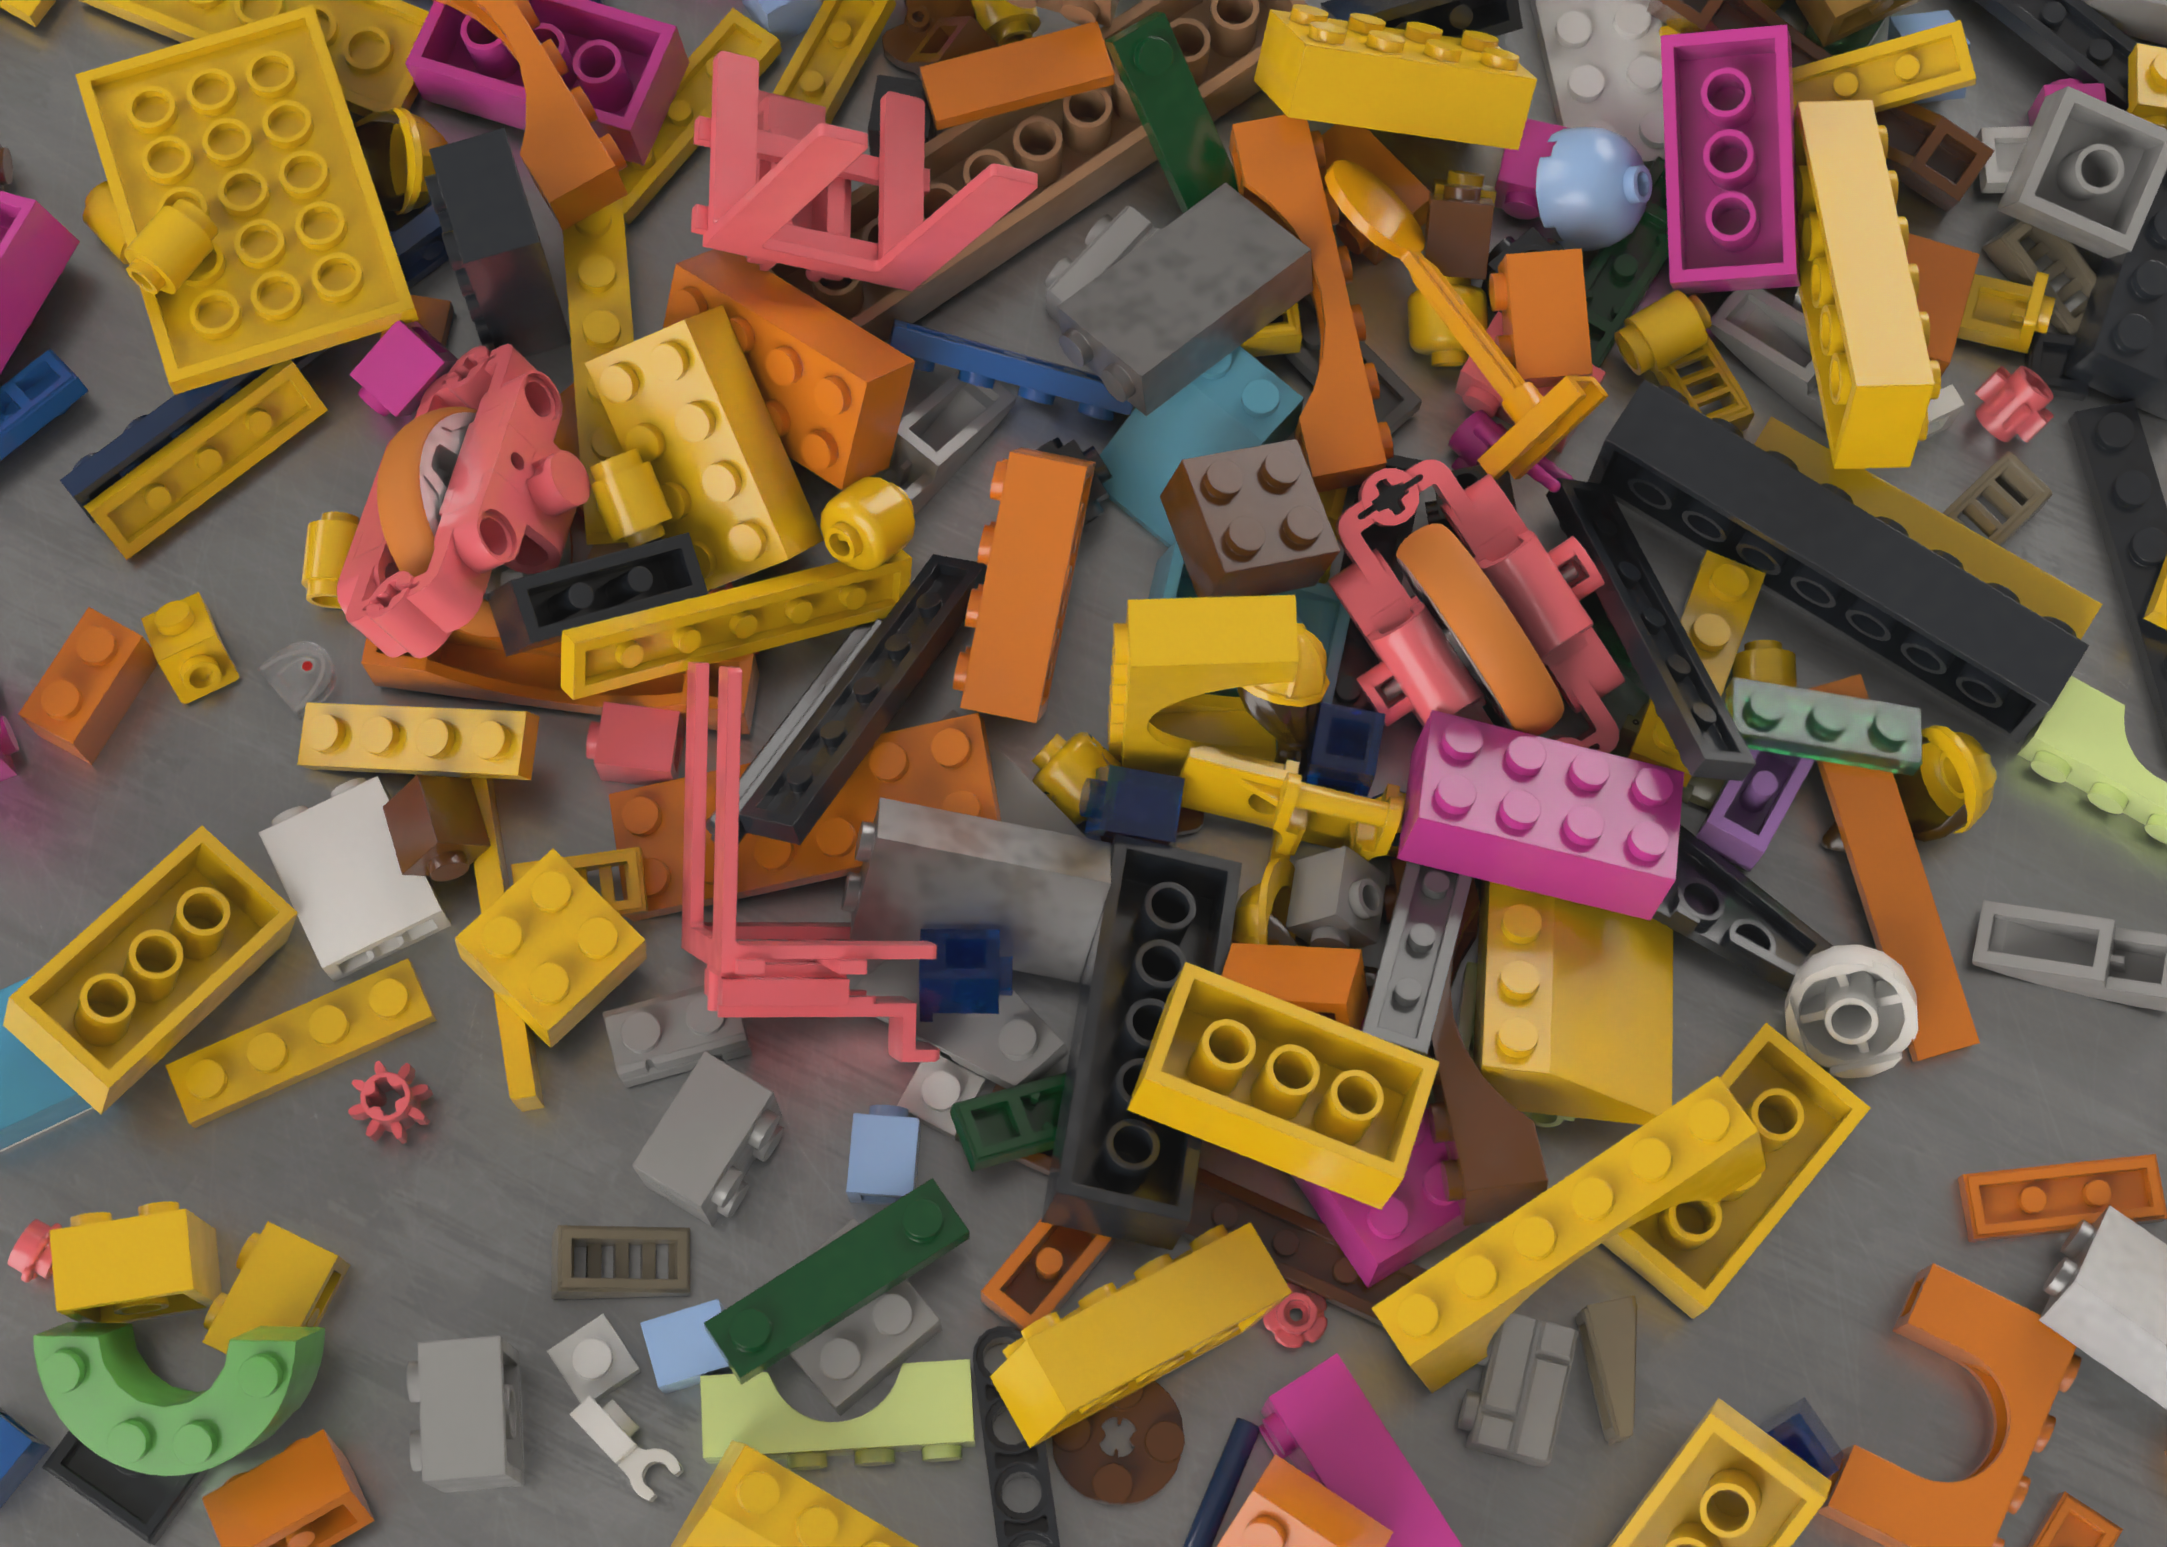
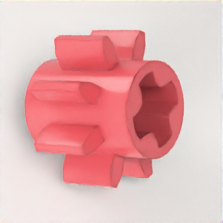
M2001 366L1975 391V394L1984 401L1975 410L1979 422L1990 434L2003 442H2009L2018 434L2025 443H2028L2054 417L2045 408L2054 399L2050 387L2039 375L2025 366H2020L2012 374L2004 366Z
M380 1060L376 1061L374 1067L375 1075L366 1082L356 1079L352 1081L351 1084L361 1093V1104L352 1106L348 1110L349 1115L354 1120L372 1118L367 1126L366 1135L374 1142L379 1140L386 1130L392 1132L402 1144L407 1143V1129L416 1122L421 1125H428L430 1123V1120L421 1111L420 1101L427 1100L433 1096V1091L425 1084L410 1087L415 1078L416 1070L409 1063L406 1062L399 1069L398 1073L395 1074L389 1072ZM395 1090L402 1098L395 1101L397 1112L387 1115L380 1107L387 1103L385 1093Z

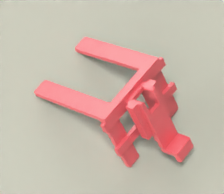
M720 51L713 59L711 118L699 116L694 123V144L710 148L709 206L696 204L692 208L691 232L703 235V247L747 256V262L760 264L759 270L769 271L777 263L806 269L807 279L813 282H818L821 278L840 281L846 277L912 292L1038 188L1037 173L1001 164H991L924 221V197L930 192V169L924 168L925 102L921 98L888 91L880 100V155L875 157L862 154L868 149L867 133L826 124V107L759 90L758 60L727 51ZM852 180L879 186L878 244L850 238Z
M688 662L681 948L707 964L704 977V994L707 996V1010L717 1011L718 1018L889 1017L888 1054L899 1062L938 1061L940 1058V1048L929 1042L916 1041L917 1003L904 996L867 995L866 990L849 989L850 979L847 978V974H867V960L865 959H937L936 944L929 941H827L854 940L850 939L851 922H736L742 669L739 667H719L713 922H704L709 663ZM736 939H764L788 941H736Z

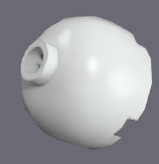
M1859 944L1833 946L1812 955L1796 971L1785 1000L1787 1037L1793 1045L1814 1062L1828 1067L1830 1075L1840 1078L1871 1077L1893 1068L1902 1059V1051L1910 1045L1912 1038L1914 1042L1918 1032L1916 992L1903 967L1886 953Z

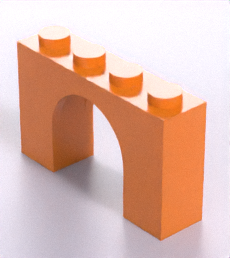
M1935 1263L1922 1269L1915 1277L1892 1331L1958 1363L1977 1379L1989 1399L1993 1414V1436L1989 1450L1982 1463L1968 1477L1957 1482H1938L1918 1476L1854 1444L1840 1450L1828 1477L1832 1483L1827 1500L1817 1513L1885 1547H2004L2005 1540L1997 1535L2007 1512L2014 1515L2021 1507L2027 1495L2031 1479L2023 1475L2032 1452L2041 1453L2053 1433L2056 1417L2050 1415L2049 1412L2057 1392H2067L2079 1371L2082 1359L2074 1354L2077 1346L2039 1321L2040 1314Z

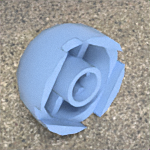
M1567 128L1552 134L1547 142H1556L1550 157H1540L1536 176V197L1544 228H1556L1558 235L1563 240L1557 242L1565 250L1582 248V251H1594L1609 247L1631 234L1639 223L1652 193L1651 174L1635 147L1627 138L1604 128Z

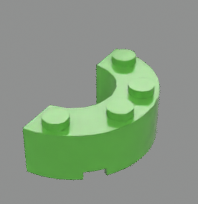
M67 1322L33 1335L37 1370L44 1391L61 1421L76 1438L100 1457L123 1468L150 1475L175 1476L197 1473L216 1467L274 1435L275 1431L287 1421L293 1412L301 1407L316 1380L323 1355L325 1327L259 1326L230 1339L224 1368L210 1389L199 1392L173 1387L151 1372L137 1350L132 1323Z

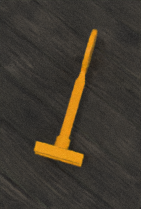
M1345 159L1335 161L1327 169L1325 181L1329 193L1340 210L1376 246L1399 258L1404 263L1416 287L1503 399L1501 406L1515 423L1477 461L1494 480H1498L1507 470L1514 479H1521L1609 395L1595 377L1566 375L1544 397L1532 382H1525L1437 266L1423 256L1421 252L1424 250L1425 238L1420 225L1408 207L1377 176L1359 164Z

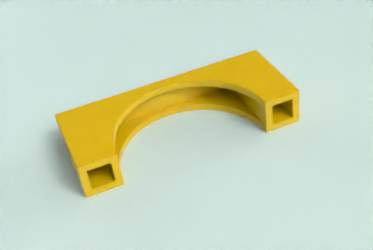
M1270 595L1128 600L1126 623L1113 624L1114 645H1112L1111 685L1109 689L1110 704H1108L1109 723H1107L1108 751L1120 761L1122 768H1124L1125 774L1122 781H1129L1140 774H1162L1164 776L1163 779H1179L1190 747L1198 748L1202 745L1274 762L1276 757V738L1246 711L1241 698L1205 693L1236 687L1292 683L1295 681L1299 664L1296 596Z
M1717 1075L1372 1307V1310L1409 1366L1430 1392L1434 1393L1488 1356V1344L1502 1323L1536 1290L1585 1253L1631 1225L1667 1208L1698 1200L1706 1201L1712 1206L1766 1170L1767 1167L1759 1131Z

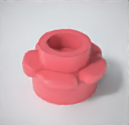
M35 1219L19 1237L9 1256L8 1265L22 1273L21 1280L28 1283L38 1275L45 1279H49L53 1275L49 1230L63 1228L61 1224L55 1223L51 1227L39 1219Z
M1288 1282L1287 1285L1292 1293L1265 1315L1263 1322L1265 1327L1274 1333L1275 1340L1279 1344L1288 1348H1300L1304 1342H1316L1324 1334L1328 1324V1320L1324 1316L1327 1304L1323 1297ZM1296 1308L1302 1312V1318L1299 1321H1294L1290 1318V1311Z

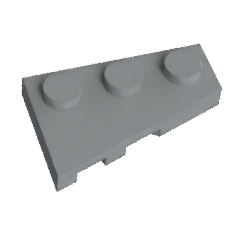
M937 956V959H886L852 988L866 990L867 995L904 996L917 1003L916 1041L920 1040L931 1043L940 1048L941 1052L951 1056L954 1062L1006 1089L1038 1080L1069 1053L1065 1043L989 965ZM876 1017L889 1024V1017Z

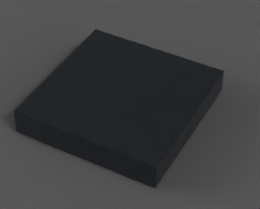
M70 1430L42 1466L44 1470L151 1545L157 1543L209 1471L207 1469L197 1473L175 1476L150 1475L132 1471L100 1457L86 1447Z

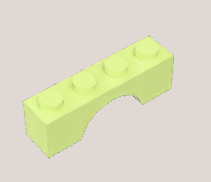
M2071 676L2052 708L2030 730L2017 755L2030 761L2031 768L2040 776L2058 783L2065 781L2088 793L2089 801L2098 808L2113 814H2126L2144 824L2145 831L2151 837L2167 844V782L2149 772L2131 750L2125 733V705Z
M970 1359L903 1363L893 1388L877 1407L860 1417L841 1422L819 1421L793 1409L781 1397L768 1372H761L742 1385L734 1374L700 1376L703 1459L709 1464L720 1462L732 1440L750 1446L771 1460L787 1459L788 1470L827 1468V1456L854 1455L855 1466L889 1465L895 1463V1452L922 1451L923 1462L954 1461L962 1459V1448L976 1447Z

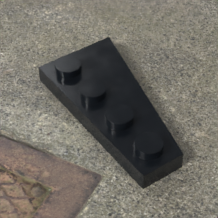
M1680 824L1676 880L1652 918L1780 989L1789 992L1796 971L1812 955L1829 949L1833 945Z

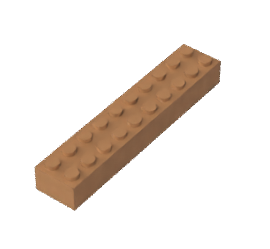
M1142 0L1114 18L1111 27L1102 26L1100 30L1105 43V40L1156 11L1165 13L1214 122L1262 90L1254 82V77L1270 9L1291 12L1292 6L1295 4H1308L1304 0ZM1107 46L1106 49L1115 74L1114 85L950 127L925 143L924 168L930 169V192L924 197V221L991 164H1001L1037 173L1038 188L912 292L846 277L840 281L821 278L818 282H813L807 279L806 269L777 263L769 271L882 341H888L894 319L913 324L1158 159ZM865 183L851 192L850 238L878 244L879 186Z

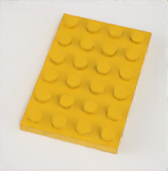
M314 5L75 74L127 247L163 206L172 207L178 199L187 200L200 208L209 216L218 229V234L212 240L213 250L174 294H169L162 290L157 294H152L140 287L166 376L174 395L390 329L399 320L406 324L419 320Z

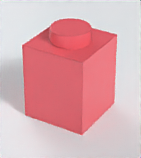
M604 702L601 721H591L589 725L586 757L587 759H594V765L602 781L647 786L678 779L686 733L680 711Z

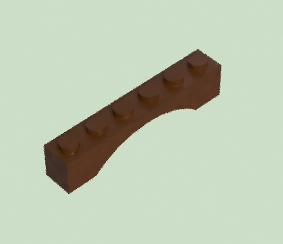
M1651 0L1647 8L1648 13L1680 34L1787 24L1791 39L1792 68L1833 57L1783 20L1761 0ZM1913 102L1875 113L1877 124L1885 125L1888 132L1887 169L1895 170L1899 181L1946 212H1949L1962 199L1995 151L1946 117Z
M1397 858L1390 859L1389 885L1385 887L1382 910L1384 924H1390L1407 862ZM1473 877L1426 1057L1440 1062L1432 1085L1435 1103L1428 1104L1431 1136L1434 1144L1445 1142L1448 1160L1441 1161L1443 1189L1447 1202L1458 1200L1463 1226L1502 1221L1545 1192L1548 1187V1176L1534 1121L1508 1103L1483 1077L1463 1044L1453 1015L1451 989L1463 958L1477 938L1480 900Z

